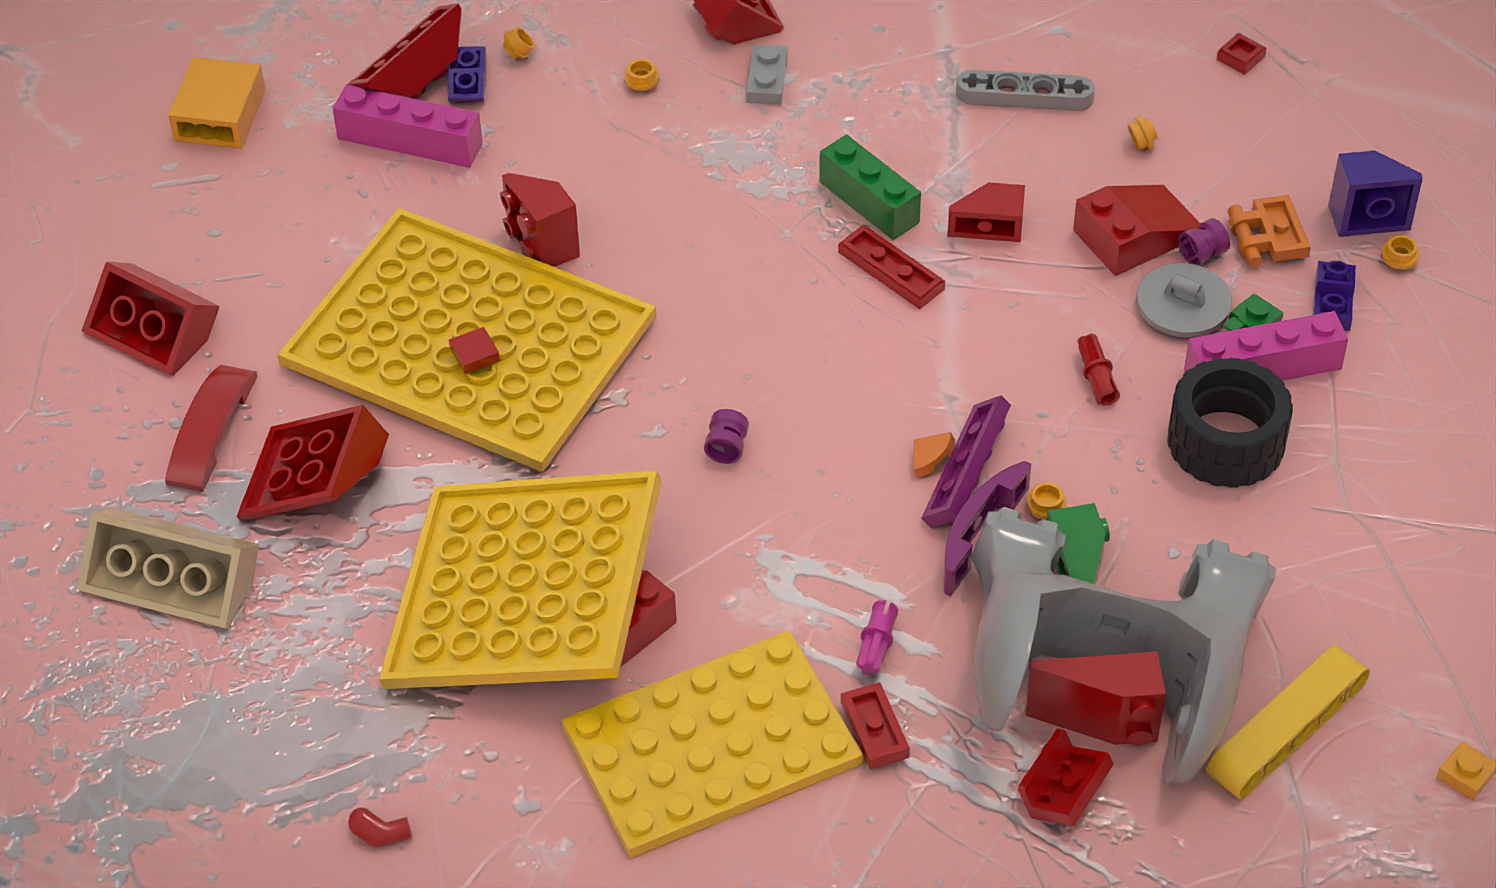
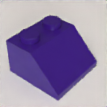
M1375 150L1338 154L1328 204L1338 236L1345 237L1411 230L1423 180L1422 174Z

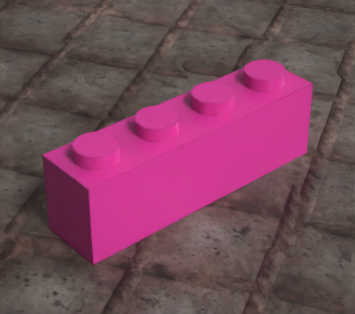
M347 84L332 108L337 139L468 168H471L483 144L480 114L478 112L375 90H365Z
M1332 311L1189 338L1184 370L1186 372L1203 361L1207 362L1215 358L1230 359V357L1256 362L1258 365L1273 371V374L1280 377L1282 381L1341 370L1348 337L1336 312Z

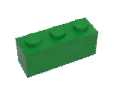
M849 135L842 136L820 150L819 182L890 239L895 240L920 223L921 191Z

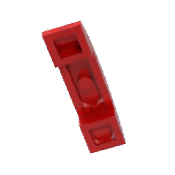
M219 365L205 379L196 393L177 435L165 477L166 485L200 492L204 491L217 464L215 451L237 404H245L258 377L257 371Z

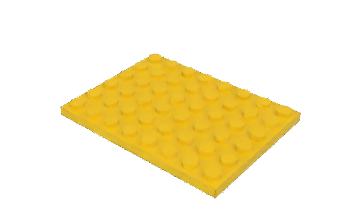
M398 208L277 356L279 365L543 472L656 317V306ZM484 327L499 351L500 361L464 374L450 350L449 339Z

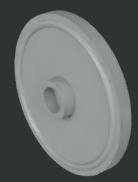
M1173 263L1160 266L1149 272L1142 279L1137 291V307L1144 320L1155 329L1176 337L1189 338L1209 334L1225 323L1231 310L1232 297L1227 284L1216 273L1195 264Z

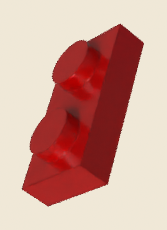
M880 682L841 693L840 703L869 770L909 758V745Z

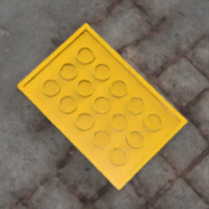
M790 630L561 719L562 729L630 859L863 764V754Z

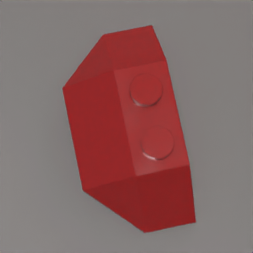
M459 3L438 6L347 85L412 99L421 96L426 90L424 86L430 81L437 80L448 72L447 66L457 58L462 8Z

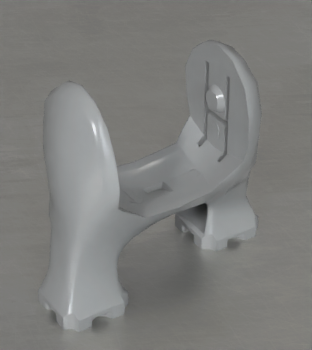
M1006 507L1001 508L998 512H988L982 533L976 542L971 559L979 574L984 597L981 621L977 631L974 685L978 698L981 723L991 731L1003 730L1012 711L1021 682L1024 679L1028 662L1040 654L1056 658L1158 652L1166 691L1164 705L1173 718L1163 763V782L1174 786L1191 781L1224 737L1230 722L1240 686L1248 630L1252 619L1256 618L1275 580L1276 568L1269 563L1268 556L1254 551L1247 556L1235 554L1229 551L1228 543L1215 539L1208 544H1197L1187 572H1184L1179 584L1178 594L1182 600L1146 599L1127 595L1065 575H1054L1053 572L1064 548L1066 535L1059 531L1058 523L1042 519L1037 524L1023 521L1019 517V511Z

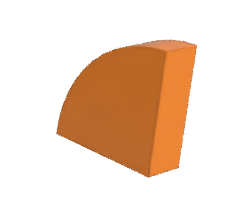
M951 432L914 439L913 470L917 478L934 472L936 470L935 466L946 455L949 457L952 454L955 439Z

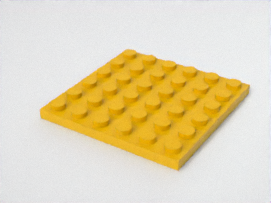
M658 471L434 486L380 673L379 681L385 689L618 678L662 483Z

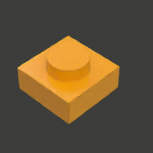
M1461 741L1439 768L1437 778L1474 801L1495 775L1496 761Z

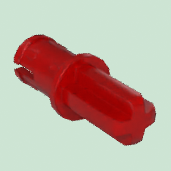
M1090 333L1087 336H1081L1077 343L1085 365L1082 373L1091 383L1097 404H1102V406L1111 405L1120 398V392L1111 372L1113 365L1110 360L1105 359L1098 337L1095 334Z

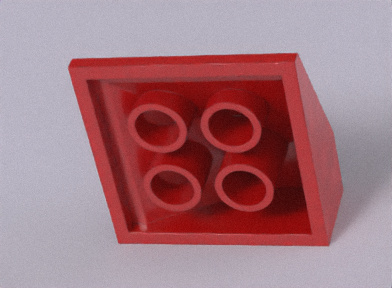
M364 405L271 426L236 517L240 521L335 501L379 464L389 433Z

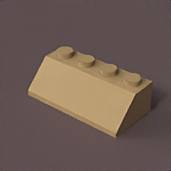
M113 507L93 511L90 516L77 590L226 629L229 628L252 584L259 544Z

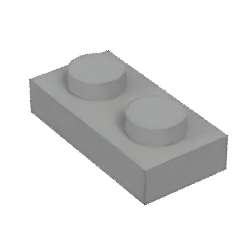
M753 44L746 91L747 103L782 104L788 56L787 46Z

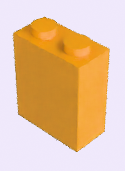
M192 57L168 114L173 140L242 149L265 93L261 64Z

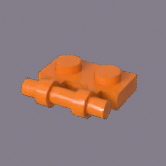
M1289 194L1254 199L1252 211L1243 212L1242 207L1238 204L1228 208L1227 211L1230 217L1228 225L1231 232L1237 235L1239 240L1237 246L1240 255L1247 260L1250 267H1257L1262 264L1263 259L1260 254L1262 252H1269L1273 262L1309 257L1311 246ZM1259 228L1261 234L1253 235L1251 229Z

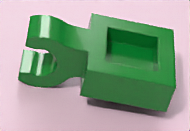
M1254 293L1230 311L1229 320L1224 324L1223 328L1231 331L1282 321L1284 312Z

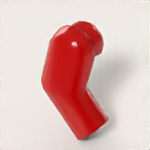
M363 807L356 808L350 813L348 820L350 831L372 847H380L412 838L407 817L384 822L367 808Z

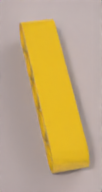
M1336 644L1332 645L1220 747L1210 759L1206 767V774L1240 800L1244 799L1361 690L1369 678L1370 669Z

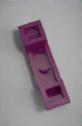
M1022 461L997 473L981 485L959 511L952 524L946 544L943 578L944 594L952 596L971 570L973 548L971 542L984 526L988 512H994L995 509L1000 510L1003 507L1014 510L1028 491L1031 463Z

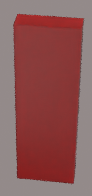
M864 224L838 243V253L918 309H921L945 290V280Z

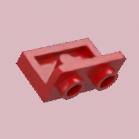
M1056 729L1027 774L1022 778L1018 786V792L1031 818L1074 827L1114 763L1108 752L1075 747L1072 745L1066 730Z

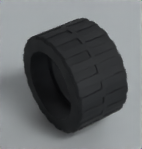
M1231 357L1230 359L1215 358L1211 361H1203L1196 364L1194 368L1187 370L1183 374L1182 379L1178 381L1173 395L1167 438L1168 447L1171 449L1173 459L1179 463L1180 468L1186 473L1193 475V478L1201 482L1211 483L1210 485L1229 486V488L1242 485L1249 486L1259 480L1266 479L1272 471L1278 468L1281 458L1284 456L1293 413L1290 391L1286 389L1285 383L1281 378L1273 374V371L1250 360L1245 361ZM1216 412L1234 413L1251 420L1259 428L1248 432H1227L1212 427L1200 417Z

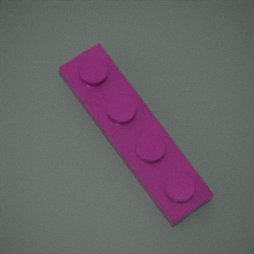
M1002 395L973 406L921 517L930 528L946 523L952 524L963 505L969 499L972 490L979 483L980 472L992 454L991 448L998 433L1005 426L1004 420L1011 407V404Z

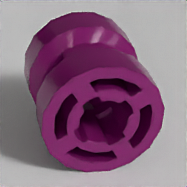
M1215 218L1202 222L1197 230L1194 228L1188 229L1178 236L1180 252L1189 264L1200 266L1207 262L1211 255L1219 256L1230 249L1231 243L1228 232L1224 225Z
M720 409L713 413L709 424L710 433L706 436L704 443V452L710 459L719 463L729 464L737 462L742 457L744 449L743 440L747 436L749 421L746 416L733 409Z

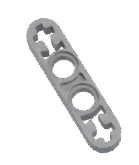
M986 70L964 71L958 75L956 84L957 98L966 104L1073 111L1088 109L1093 103L1095 90L1094 83L1082 76ZM1011 86L1016 90L1014 92H1003L999 88ZM1038 88H1046L1049 89L1051 93L1042 95L1036 93L1034 90Z

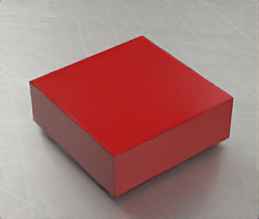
M1237 33L1218 50L1216 59L1246 75L1265 58L1267 48Z
M484 327L449 339L450 350L464 374L500 361L499 351Z

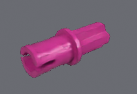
M878 600L873 604L868 626L864 627L861 631L862 646L856 665L865 675L870 673L877 674L880 671L886 649L890 648L893 643L891 632L895 619L898 616V608L894 603L890 602L887 614H883L887 600Z

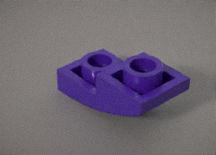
M486 46L458 47L457 58L450 64L449 102L484 101L487 65Z
M1318 261L1313 315L1335 311L1344 331H1350L1352 324L1356 265H1349L1341 261Z

